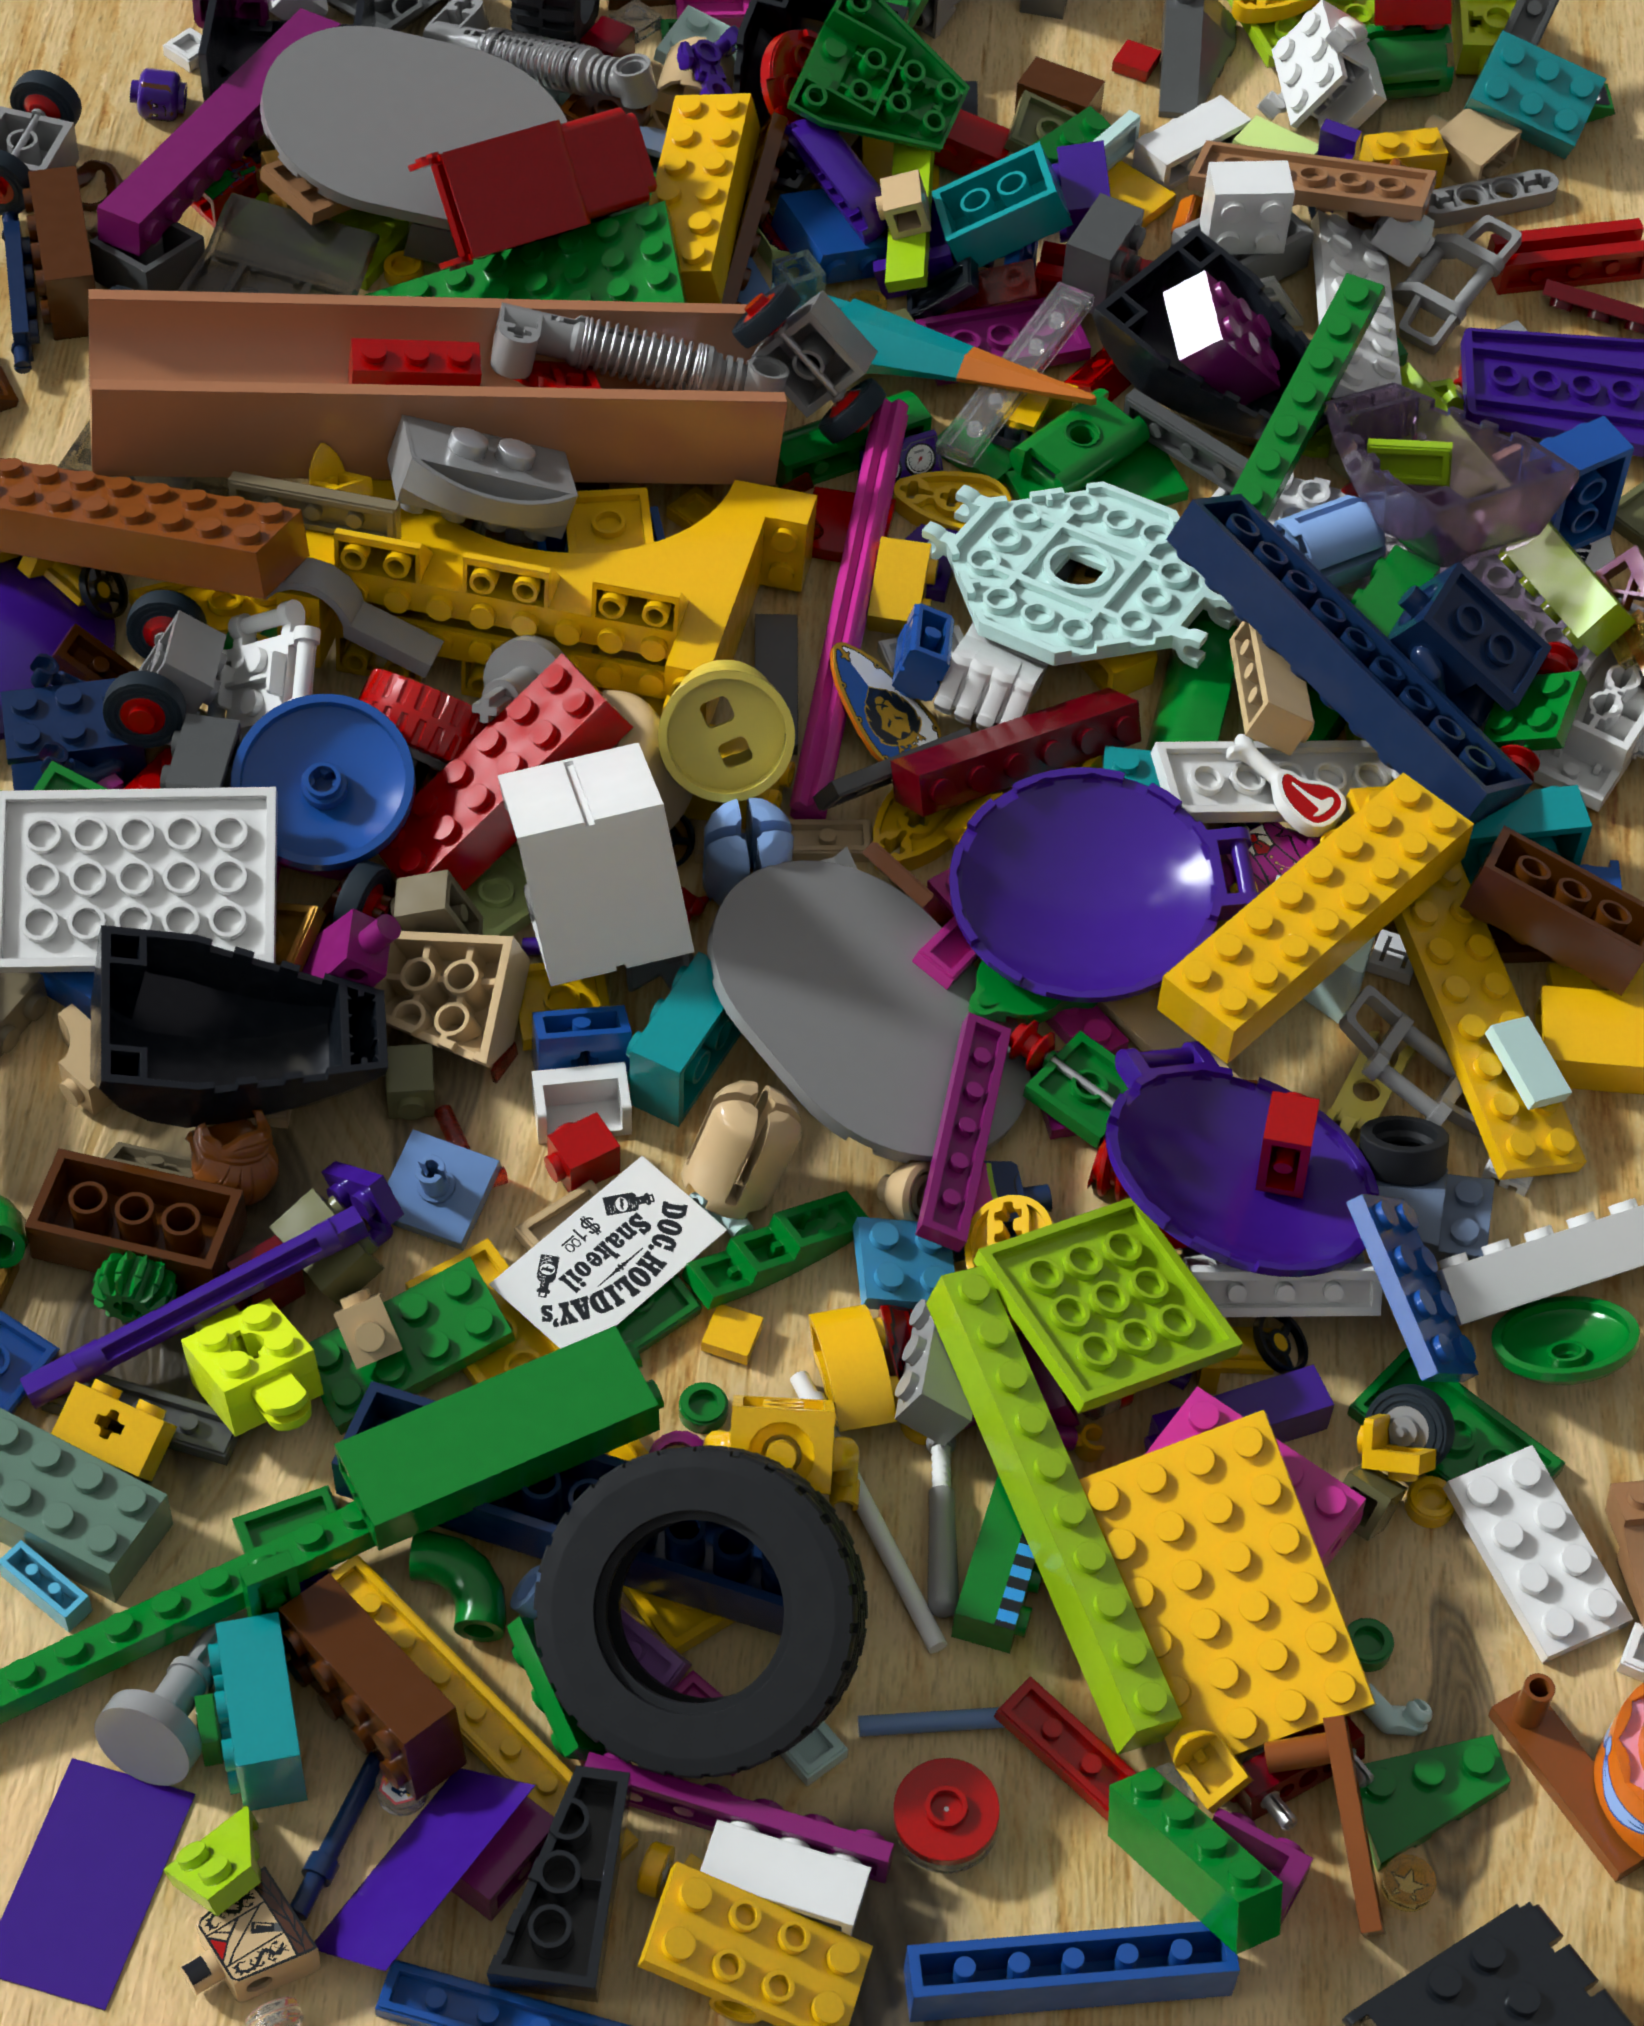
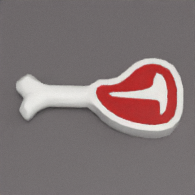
M1245 734L1237 735L1234 741L1235 745L1229 747L1226 751V758L1229 761H1241L1249 765L1271 784L1274 804L1291 827L1307 837H1319L1336 826L1346 807L1345 797L1338 788L1324 781L1307 780L1298 776L1293 771L1281 769L1257 750L1252 738L1245 736Z

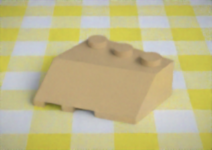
M401 931L400 936L390 944L386 977L376 984L374 988L384 990L387 1026L490 1068L513 1044L531 960L514 936Z

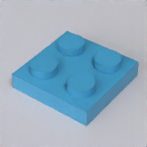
M857 1217L852 1229L861 1305L865 1304L868 1309L879 1310L881 1305L914 1309L920 1300H928L941 1275L955 1272L952 1250L916 1236L918 1221Z

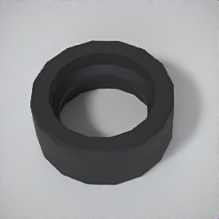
M1399 1115L1383 1116L1369 1120L1361 1127L1359 1149L1367 1160L1376 1180L1397 1185H1423L1437 1181L1446 1174L1449 1134L1443 1127L1425 1119Z

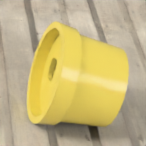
M716 660L692 670L673 692L660 718L658 745L665 767L673 779L685 790L709 801L726 803L737 799L739 802L763 793L775 784L785 772L794 750L795 727L791 712L783 697L761 672L740 661ZM720 696L726 697L734 712L733 718L716 726H709L700 710L701 705ZM737 737L746 739L749 749L725 758L721 757L718 750L721 744Z

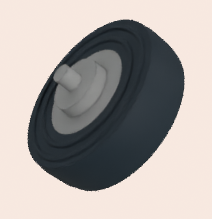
M1403 1384L1389 1388L1376 1397L1366 1413L1365 1418L1376 1414L1390 1415L1389 1444L1436 1449V1466L1445 1459L1453 1445L1455 1424L1450 1408L1436 1392L1424 1386Z

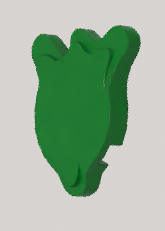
M982 960L976 974V987L970 997L968 1011L990 1021L1004 1023L1007 1016L1016 1019H1027L1026 1025L1034 1020L1040 1024L1051 1019L1064 1009L1093 1008L1098 1002H1069L1033 993L1003 978Z

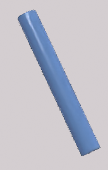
M1000 1707L858 1716L859 1737L1005 1727L994 1718L996 1711Z

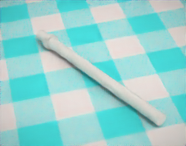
M807 1371L797 1372L790 1378V1382L799 1398L827 1400L823 1392L817 1391ZM834 1426V1438L841 1437L837 1428ZM858 1471L860 1494L859 1508L856 1511L929 1653L939 1652L947 1646V1641Z

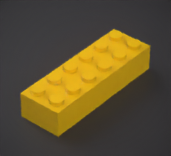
M751 93L675 95L655 177L657 189L655 192H652L649 205L665 201L670 211L687 303H722L761 128Z

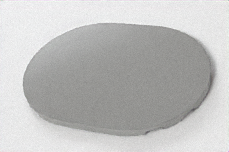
M371 26L329 28L309 34L292 43L271 65L265 78L260 102L263 129L266 137L271 140L278 151V158L297 178L303 177L309 183L319 188V194L353 209L446 230L451 229L431 166L409 172V165L416 163V159L437 151L439 154H443V152L555 120H560L561 124L568 122L557 102L543 86L523 70L497 56L457 44Z
M807 860L782 862L757 870L741 880L728 893L718 909L709 931L707 957L711 960L714 974L712 983L726 1013L796 1099L826 1128L844 1140L850 1137L872 1148L874 1155L902 1163H908L909 1160L931 1162L961 1026L969 1013V1001L975 991L978 969L972 964L946 990L914 964L912 960L917 952L941 927L910 897L875 876L836 863ZM1009 1016L1006 1017L1005 1023L993 1021L1012 1029L1011 1034L1018 1026L1016 1019ZM1009 1046L986 1151L994 1147L1006 1136L1020 1116L1027 1100L1023 1097L1025 1085L1031 1078V1072L1025 1070L1027 1059L1019 1056L1011 1060L1009 1058L1011 1049Z

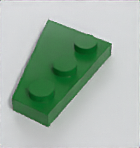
M1493 1734L1365 1763V1766L1374 1775V1779L1370 1785L1366 1783V1787H1360L1371 1854L1377 1872L1391 1864L1395 1857L1413 1846L1416 1848L1429 1840L1433 1833L1454 1820L1459 1821L1508 1789L1511 1780Z

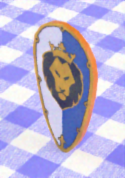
M844 642L836 643L831 648L830 666L837 692L856 732L870 754L878 762L941 738L940 728L929 710L918 698L911 699L905 697L895 690L892 686L893 673L879 661L861 649Z

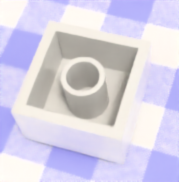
M1288 160L1209 162L1199 221L1201 231L1231 255L1284 253L1295 196Z

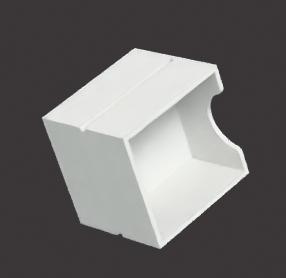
M639 743L498 775L504 806L509 812L527 883L524 886V894L530 920L550 986L617 971L616 966L620 965L630 968L694 952L664 803Z

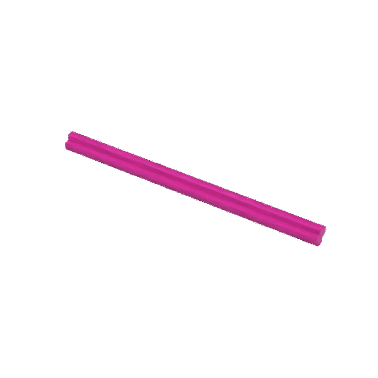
M885 398L882 405L873 414L874 418L870 422L789 804L791 807L790 816L793 819H826L827 810L819 811L813 796L834 780L847 718V712L834 684L830 666V651L839 642H844L861 649L881 536L884 537L908 421L907 412L909 406L901 399L890 402Z

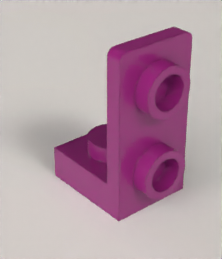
M1218 1808L1212 1820L1283 1883L1282 1925L1306 1881L1313 1858L1306 1855L1304 1850L1295 1842L1286 1838L1277 1839L1260 1830L1254 1821L1244 1814L1238 1812L1229 1813L1222 1808Z

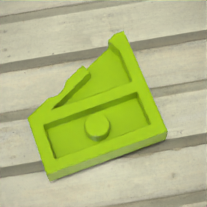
M245 1805L203 1839L185 1846L177 1854L176 1860L163 1869L175 1888L217 1917L261 1883V1869L257 1863L260 1858V1846L253 1836V1832L259 1829V1824L249 1807Z

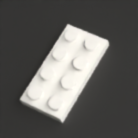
M1533 1445L1447 1481L1443 1490L1542 1664L1620 1630L1631 1623L1633 1620L1631 1613Z

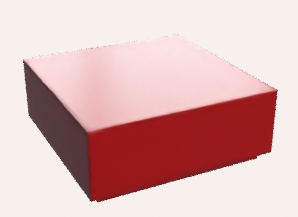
M1127 39L1113 60L1112 71L1146 83L1159 64L1162 51Z

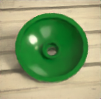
M1584 1296L1550 1297L1521 1305L1506 1313L1493 1328L1491 1335L1492 1350L1496 1359L1505 1368L1524 1379L1551 1385H1578L1609 1376L1629 1362L1639 1349L1640 1329L1637 1320L1631 1313L1609 1301Z

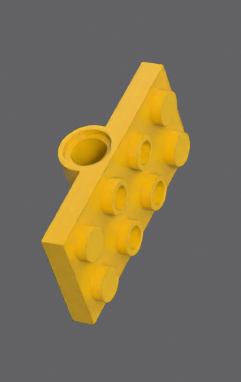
M677 1861L670 1869L637 1967L710 1997V2007L718 2014L733 2021L751 2024L763 2020L775 2026H849L873 1946Z

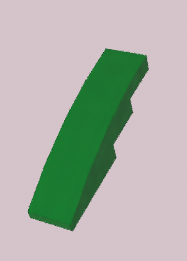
M847 1190L773 1214L768 1226L730 1238L725 1251L688 1262L681 1276L707 1310L750 1295L831 1255L854 1241L852 1227L857 1217L868 1216Z

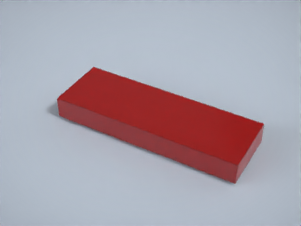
M1030 1676L996 1711L994 1718L1108 1821L1109 1785L1132 1776L1137 1772Z

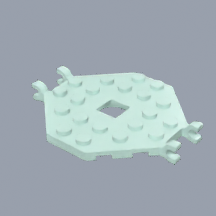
M1103 481L1087 483L1086 490L1065 493L1063 487L1031 491L1029 498L1008 501L1006 495L989 498L964 484L956 492L955 500L964 504L957 509L954 519L966 523L958 533H951L932 521L922 529V537L929 539L927 543L931 544L932 559H939L943 555L947 557L978 635L1052 666L1172 648L1176 650L1178 657L1184 663L1197 669L1205 659L1206 652L1199 649L1206 642L1208 633L1199 629H1188L1191 623L1203 609L1208 611L1214 623L1228 630L1237 618L1233 611H1229L1233 607L1221 595L1210 590L1205 584V578L1194 567L1181 561L1177 556V550L1166 540L1180 519L1177 510ZM1069 559L1103 572L1091 584L1076 585L1065 582L1055 576Z

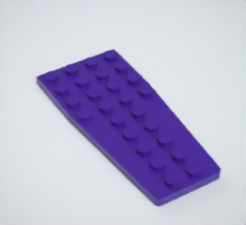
M1467 328L1464 331L1460 346L1464 399L1463 411L1464 420L1467 424L1545 439L1567 432L1581 423H1588L1605 416L1634 447L1632 455L1644 457V339Z

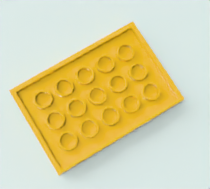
M1264 1410L1079 1479L1182 1716V1719L1173 1730L1164 1737L1172 1760L1174 1748L1182 1735L1192 1731L1207 1730L1216 1733L1223 1739L1236 1757L1264 1747V1742L1285 1739L1324 1725L1323 1718L1339 1715L1348 1716L1376 1706L1296 1490ZM1176 1769V1772H1177L1178 1776L1182 1777L1181 1774H1180V1773L1178 1772V1770Z

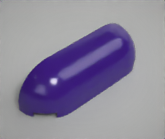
M808 119L797 120L786 126L784 133L789 135L788 144L862 242L867 245L877 239L888 225L886 219L880 220L875 197L881 196V187L837 130L821 127Z

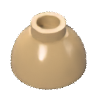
M907 1163L897 1168L891 1175L886 1174L880 1179L877 1187L878 1199L886 1203L888 1210L895 1219L918 1221L930 1163Z

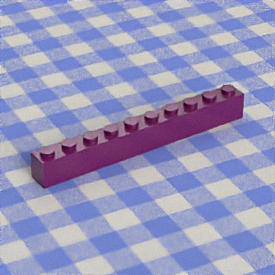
M300 8L97 206L98 240L141 256L152 244H156L162 234L173 223L180 220L182 214L193 202L199 201L204 191L214 181L220 180L224 171L235 160L238 161L243 156L244 151L264 134L260 113L261 95L266 75L275 59L295 41L317 31L341 27V23Z

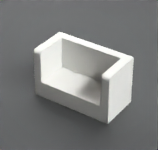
M625 1062L532 1071V1098L538 1144L547 1143V1135L553 1133L559 1126L568 1122L574 1123L596 1112L613 1136L632 1134V1106Z

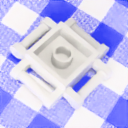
M298 600L284 601L276 609L252 616L246 613L239 614L229 620L228 631L234 639L233 648L223 649L222 653L227 655V660L216 678L221 682V685L214 700L208 705L207 716L225 718V711L227 710V719L240 720L242 740L251 727L273 708L292 699L312 695L316 649L320 645L321 630L314 626L305 625V609ZM282 626L281 635L256 642L257 632Z

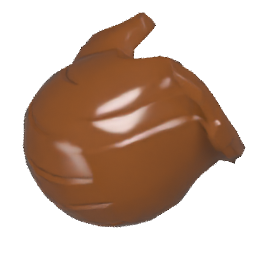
M261 1109L252 1110L257 1127L247 1119L208 1127L203 1123L198 1125L195 1130L189 1131L185 1138L190 1143L193 1178L243 1190L246 1206L263 1200L273 1189L280 1172L278 1153L273 1145L272 1130Z

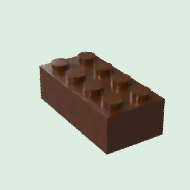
M76 166L28 171L30 188H24L22 191L26 213L34 212V215H28L26 218L31 240L33 263L36 270L35 277L39 297H47V300L40 301L43 325L52 324L54 341L88 337L89 289H96Z
M1504 825L1480 865L1460 907L1467 910L1476 920L1490 923L1505 931L1516 942L1522 945H1530L1543 952L1559 966L1571 968L1590 978L1597 987L1611 990L1622 996L1644 962V902Z
M59 1148L24 1227L31 1256L34 1259L96 1273L97 1269L101 1268L103 1260H108L111 1253L124 1255L127 1251H132L137 1256L143 1257L148 1255L149 1259L154 1262L162 1261L165 1264V1269L176 1274L177 1292L186 1294L227 1273L226 1263L233 1260L248 1219L244 1192L241 1189Z
M330 1573L278 1609L284 1629L281 1632L283 1645L291 1656V1659L287 1661L290 1673L302 1687L305 1688L309 1684L318 1693L317 1698L321 1707L333 1721L341 1718L349 1727L348 1732L352 1741L363 1754L367 1755L370 1752L375 1754L380 1761L379 1766L382 1773L395 1789L403 1786L417 1801L467 1764L455 1705Z

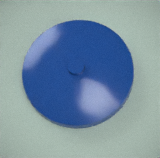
M313 694L292 699L273 708L251 727L243 738L233 761L231 788L276 787L278 792L277 860L302 870L334 871L355 866L363 860L374 857L395 839L410 815L415 797L416 777L407 742L396 725L385 714L356 698L337 694Z

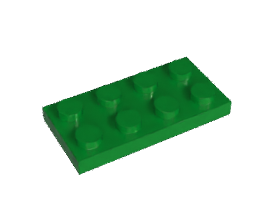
M470 1256L384 1302L403 1350L356 1369L339 1327L309 1342L315 1352L324 1394L320 1397L341 1435L347 1432L371 1381L412 1394H418L516 1340L509 1324Z

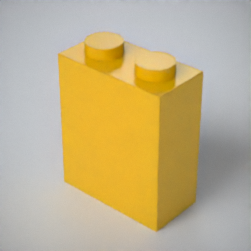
M1542 985L1534 1009V1026L1570 1089L1644 1095V994L1624 992L1620 996L1613 991Z

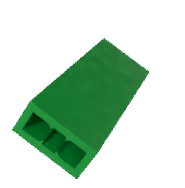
M615 1325L335 1443L339 1470L378 1551L468 1513L476 1506L496 1501L521 1490L522 1487L533 1485L554 1476L558 1472L561 1473L594 1457L660 1430L659 1409L664 1407L663 1398L655 1381L651 1379L646 1382L639 1370L643 1367L642 1360L633 1341L624 1342Z

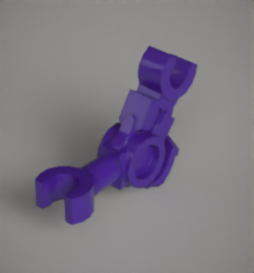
M735 25L729 27L714 43L702 39L692 46L687 41L681 42L677 53L679 68L683 71H688L689 69L693 71L695 80L701 82L702 89L699 95L732 94L731 88L724 82L726 76L722 66H720V60L723 55L730 57L737 50L734 46L737 44L739 28Z

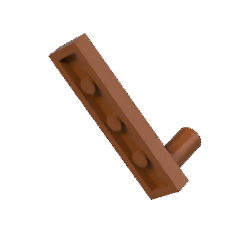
M1541 1673L1531 1674L1526 1678L1521 1690L1493 1705L1488 1716L1613 1880L1617 1882L1644 1866V1858L1618 1835L1605 1816L1596 1793L1594 1761L1550 1706L1555 1694L1554 1682L1547 1675Z
M1344 1715L1323 1718L1325 1728L1323 1733L1264 1742L1269 1774L1331 1764L1360 1931L1364 1937L1386 1934L1347 1719Z

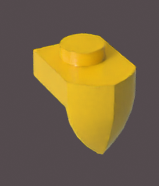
M319 444L310 464L309 485L367 496L374 494L371 477L346 472L337 453L327 444Z
M1197 1730L1181 1736L1174 1748L1173 1763L1175 1768L1211 1813L1216 1812L1218 1808L1222 1807L1254 1781L1223 1739L1212 1731Z

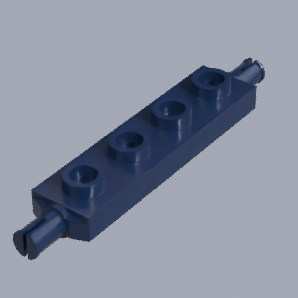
M8 211L2 215V239L5 241L14 340V343L11 345V352L14 355L15 371L20 374H26L31 371V362L34 361L33 344H40L37 319L30 320V316H38L35 291L28 292L29 288H35L33 266L25 262L32 261L33 257L30 236L22 237L18 214Z

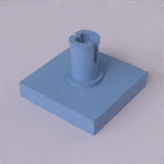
M413 1129L388 1181L389 1187L404 1212V1215L392 1225L464 1251L502 1168L500 1160Z

